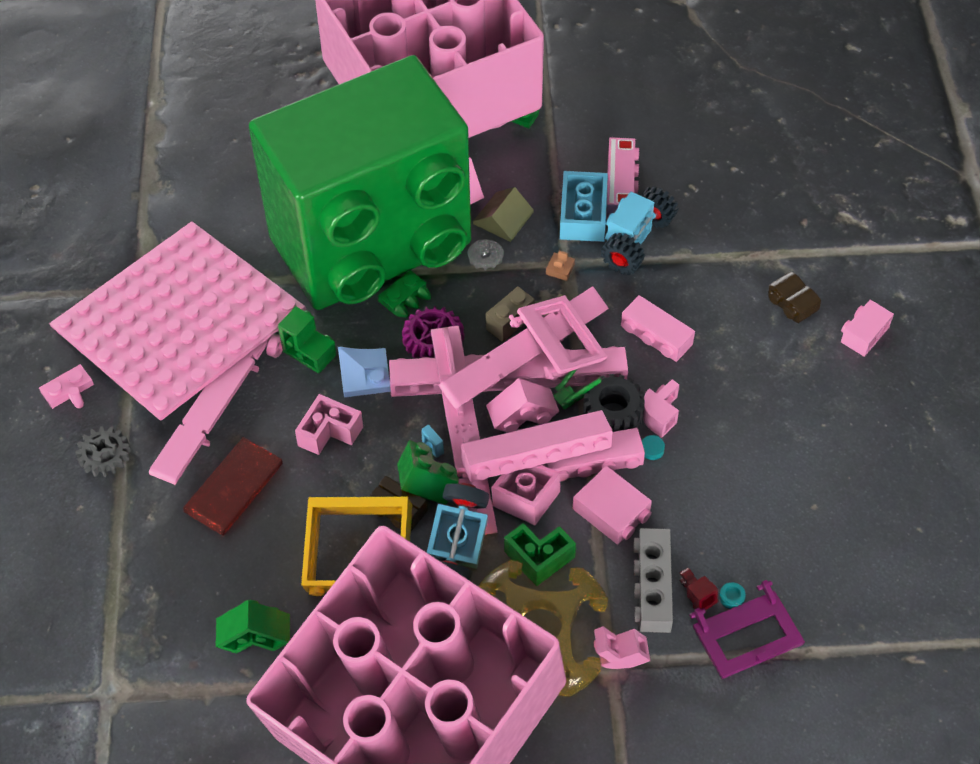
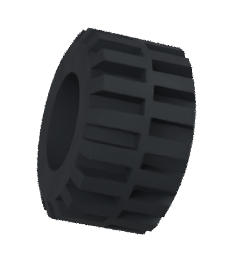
M609 374L607 378L605 376L599 377L602 379V382L584 395L583 415L602 410L612 432L633 428L639 429V424L642 423L645 403L643 391H640V386L638 384L634 385V380L630 378L628 380L624 379L623 375L614 377V374ZM616 403L625 409L610 411L605 409L603 405Z

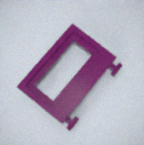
M762 581L761 585L757 586V590L763 589L765 595L708 619H705L703 616L706 613L704 608H697L693 613L689 614L691 619L696 617L698 623L693 624V629L721 679L804 645L805 641L776 592L772 591L770 586L773 584L771 581ZM773 615L775 616L786 635L785 637L727 660L716 639Z

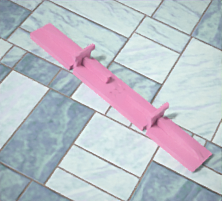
M593 286L569 301L585 324L609 309ZM560 310L551 312L544 317L560 342L574 332ZM526 328L485 356L439 384V387L453 407L457 409L487 388L493 387L499 380L544 351L530 330Z
M459 326L431 330L440 384L466 367ZM441 390L454 464L458 477H462V479H459L458 484H471L489 494L486 508H469L468 510L488 515L485 535L498 533L488 479L470 482L462 463L461 444L480 440L473 399L455 409Z
M271 337L204 387L182 420L183 425L177 427L151 466L149 475L176 485L201 445L210 446V441L206 439L204 433H210L251 370L254 372L259 371V367L254 365L255 359L258 360Z

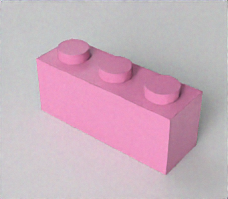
M640 295L622 312L621 326L628 333H633L642 339L645 344L659 350L667 358L677 362L693 345L695 335L693 329Z

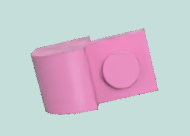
M673 379L668 384L661 385L656 393L649 388L644 396L643 421L651 431L661 438L677 424L679 410L672 406L671 403L678 397L679 384Z
M604 626L594 630L596 639L594 640V648L597 654L600 655L601 666L609 669H623L650 661L647 638L636 629L618 635L613 634Z

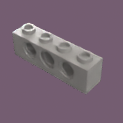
M640 528L639 538H634V553H638V560H634V576H639V583L634 585V599H639V607H635V622H639L640 632L671 633L673 612L670 529ZM648 555H654V556H656L657 558H656V559H650V558H648L647 556H648ZM648 578H655V579H657L658 581H657V582H650V581H648L647 579H648ZM648 601H655L658 605H650Z

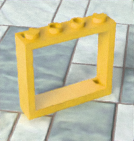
M308 497L301 583L305 591L313 596H323L324 592H328L336 582L315 581L321 515L402 514L401 536L410 542L412 503L409 498Z

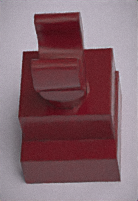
M689 568L679 573L683 577L679 581L687 588V597L693 603L694 609L704 608L706 611L718 603V588L706 576L697 580Z

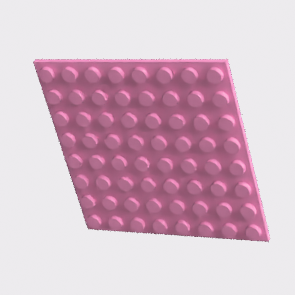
M191 221L49 324L161 421L279 330L278 324L295 306L303 311L306 310V307Z

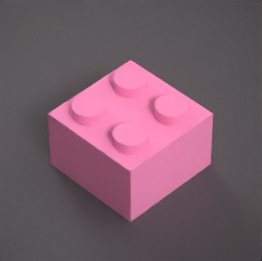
M538 465L508 474H501L491 487L493 507L532 525H536L560 493V473L543 465Z

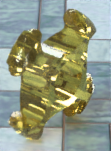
M509 560L485 576L479 583V587L492 596L496 595L497 590L502 591L506 596L507 606L523 616L534 609H545L551 611L559 618L562 628L556 638L560 645L564 671L570 676V678H566V684L559 694L560 696L570 697L587 687L599 675L602 664L600 662L601 659L598 657H587V660L583 661V665H579L572 656L571 632L577 611L582 602L590 600L589 605L593 607V610L604 612L608 606V597L599 582L583 567L570 568L569 581H573V585L578 586L573 590L547 592L516 585L510 581V578L517 579V576L522 574V563Z

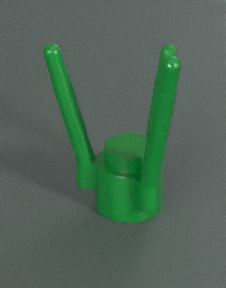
M576 370L569 371L562 382L555 387L558 392L553 396L562 408L566 410L577 401L583 399L586 392L601 383L602 379L598 378L575 392L570 385L567 388L565 387L576 372Z

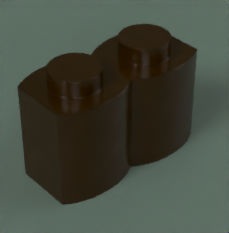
M791 271L769 284L768 297L774 305L783 308L786 317L796 323H800L820 309L821 299Z

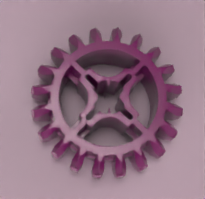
M436 305L433 309L429 310L426 306L424 311L417 309L416 315L410 314L409 320H405L402 330V342L404 347H406L407 353H412L413 359L419 357L435 358L431 330L459 326L463 346L465 339L463 333L464 326L460 323L459 316H454L453 311L447 312L445 307L438 310ZM418 332L421 334L420 340L415 337Z

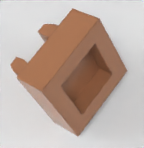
M560 250L558 253L554 252L546 268V275L567 281L575 265V259L568 257L566 252Z

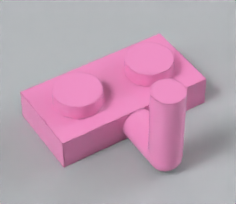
M80 364L39 387V390L52 409L68 399L72 401L76 408H82L84 402L80 393L94 384Z

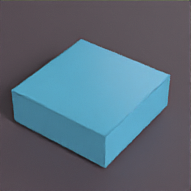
M429 424L422 428V442L432 448V453L435 457H439L444 453L443 440Z

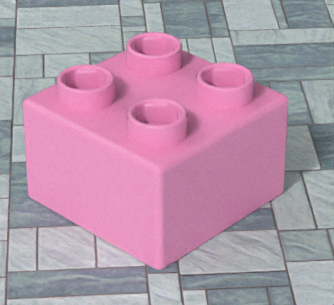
M315 0L322 57L338 84L410 55H416L467 123L469 138L487 130L499 128L507 122L541 109L544 34L518 0Z
M380 526L374 531L248 694L246 701L275 739L309 764H510L565 686L566 676L559 641L555 636L390 528Z

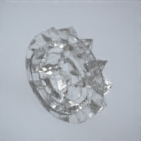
M489 239L476 241L468 250L470 264H474L476 269L481 267L485 271L491 267L495 269L496 265L502 263L504 257L502 246ZM490 252V257H485V259H482V255H486Z

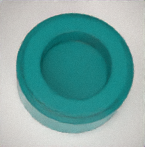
M649 435L642 439L645 451L644 458L657 460L663 456L665 443L660 437Z
M735 582L724 584L719 594L721 604L728 609L743 604L746 597L744 588Z

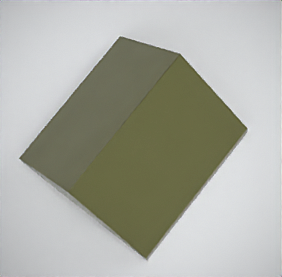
M512 187L496 192L474 219L473 224L511 242L533 214V208L519 191Z

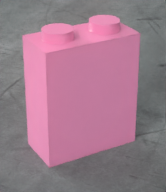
M605 466L573 497V510L618 545L623 539L627 540L632 536L635 527L640 522L643 524L649 519L652 500L608 466Z

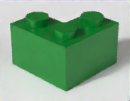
M295 306L278 324L283 352L318 374L337 355L334 340L330 336L322 335L316 331L314 316L309 311H303Z
M409 440L397 463L401 490L447 505L448 501L443 498L444 488L446 484L459 483L456 468L448 463L434 461L432 448L427 444Z
M523 523L504 537V552L537 587L575 558L576 543L560 526L539 540Z
M246 600L239 606L216 618V647L237 654L251 645L275 651L290 641V614L280 611L276 607L259 604L256 600Z

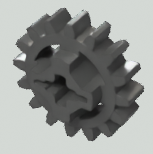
M103 426L100 427L99 432L91 429V435H83L84 442L77 443L79 450L76 451L80 467H83L86 473L92 471L95 477L99 472H102L104 477L107 476L108 471L116 474L115 468H124L123 461H129L130 459L128 453L131 452L127 437L123 436L121 430L114 432L111 426L108 431H105Z

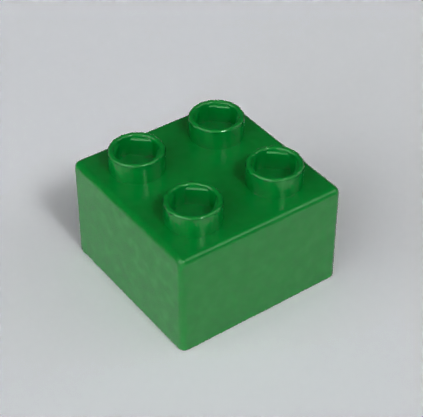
M410 55L250 121L249 132L269 237L315 310H322L337 302L345 304L363 302L377 293L384 282L421 265L427 268H437L448 264L459 256L465 246L471 242L468 126L416 55Z

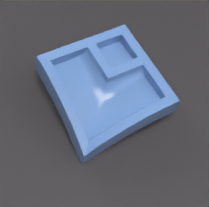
M338 347L344 397L391 392L385 348L354 349Z

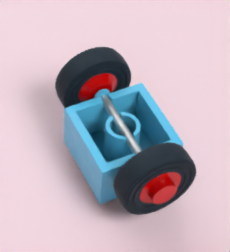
M467 483L446 484L443 498L458 505V508L438 504L427 553L470 581L472 571L463 566L477 569L488 515L469 511L468 509L486 508L489 494Z

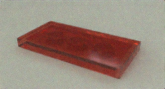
M243 437L183 507L184 513L224 536L283 464L282 459Z

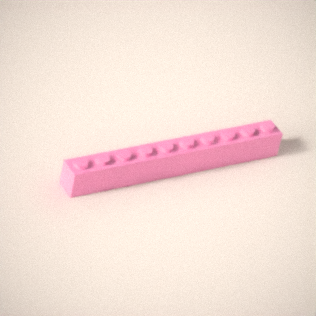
M612 346L602 348L608 356L607 359L577 369L565 387L569 385L571 387L587 386L601 376L609 377V374H614V377L623 375L624 379L627 380L628 366L625 347ZM565 349L571 359L589 353L587 349ZM542 352L483 392L503 391L518 378L547 388H555L562 382L568 372L554 376L553 380L546 379L543 368L547 366L549 369H552L554 366L546 354ZM470 354L465 356L466 367L485 355ZM422 357L419 359L399 358L397 360H389L391 397L442 394L439 387L440 381L435 358Z

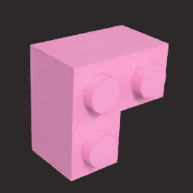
M520 378L486 405L494 429L508 433L516 431L527 420L538 424L548 423L559 412L550 388Z
M319 394L295 430L297 444L299 447L317 455L321 453L330 437L353 445L363 429L362 413L359 410Z

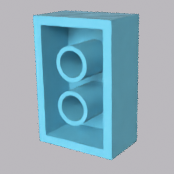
M564 171L560 220L561 240L604 242L608 173Z

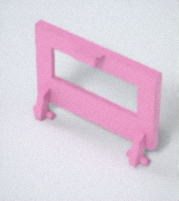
M565 295L521 307L517 311L520 315L519 317L509 316L511 327L518 328L521 324H526L553 364L554 368L549 369L547 366L543 368L546 379L553 380L554 376L605 361L608 357ZM560 310L589 353L571 359L542 315Z

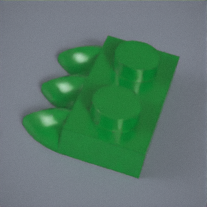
M410 270L379 294L378 302L394 315L407 318L408 311L405 306L419 309L417 297L430 300L431 295L426 282Z

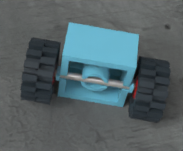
M652 186V188L648 187L645 189L641 196L630 192L626 198L620 200L616 212L611 213L607 219L608 231L605 236L607 242L601 249V257L604 258L603 261L605 263H609L608 267H614L615 272L620 271L623 275L625 273L627 275L635 273L645 257L644 249L639 247L650 233L652 224H654L655 228L659 226L660 228L667 227L678 213V203L673 201V196H668V191L662 192V188L656 189V186Z

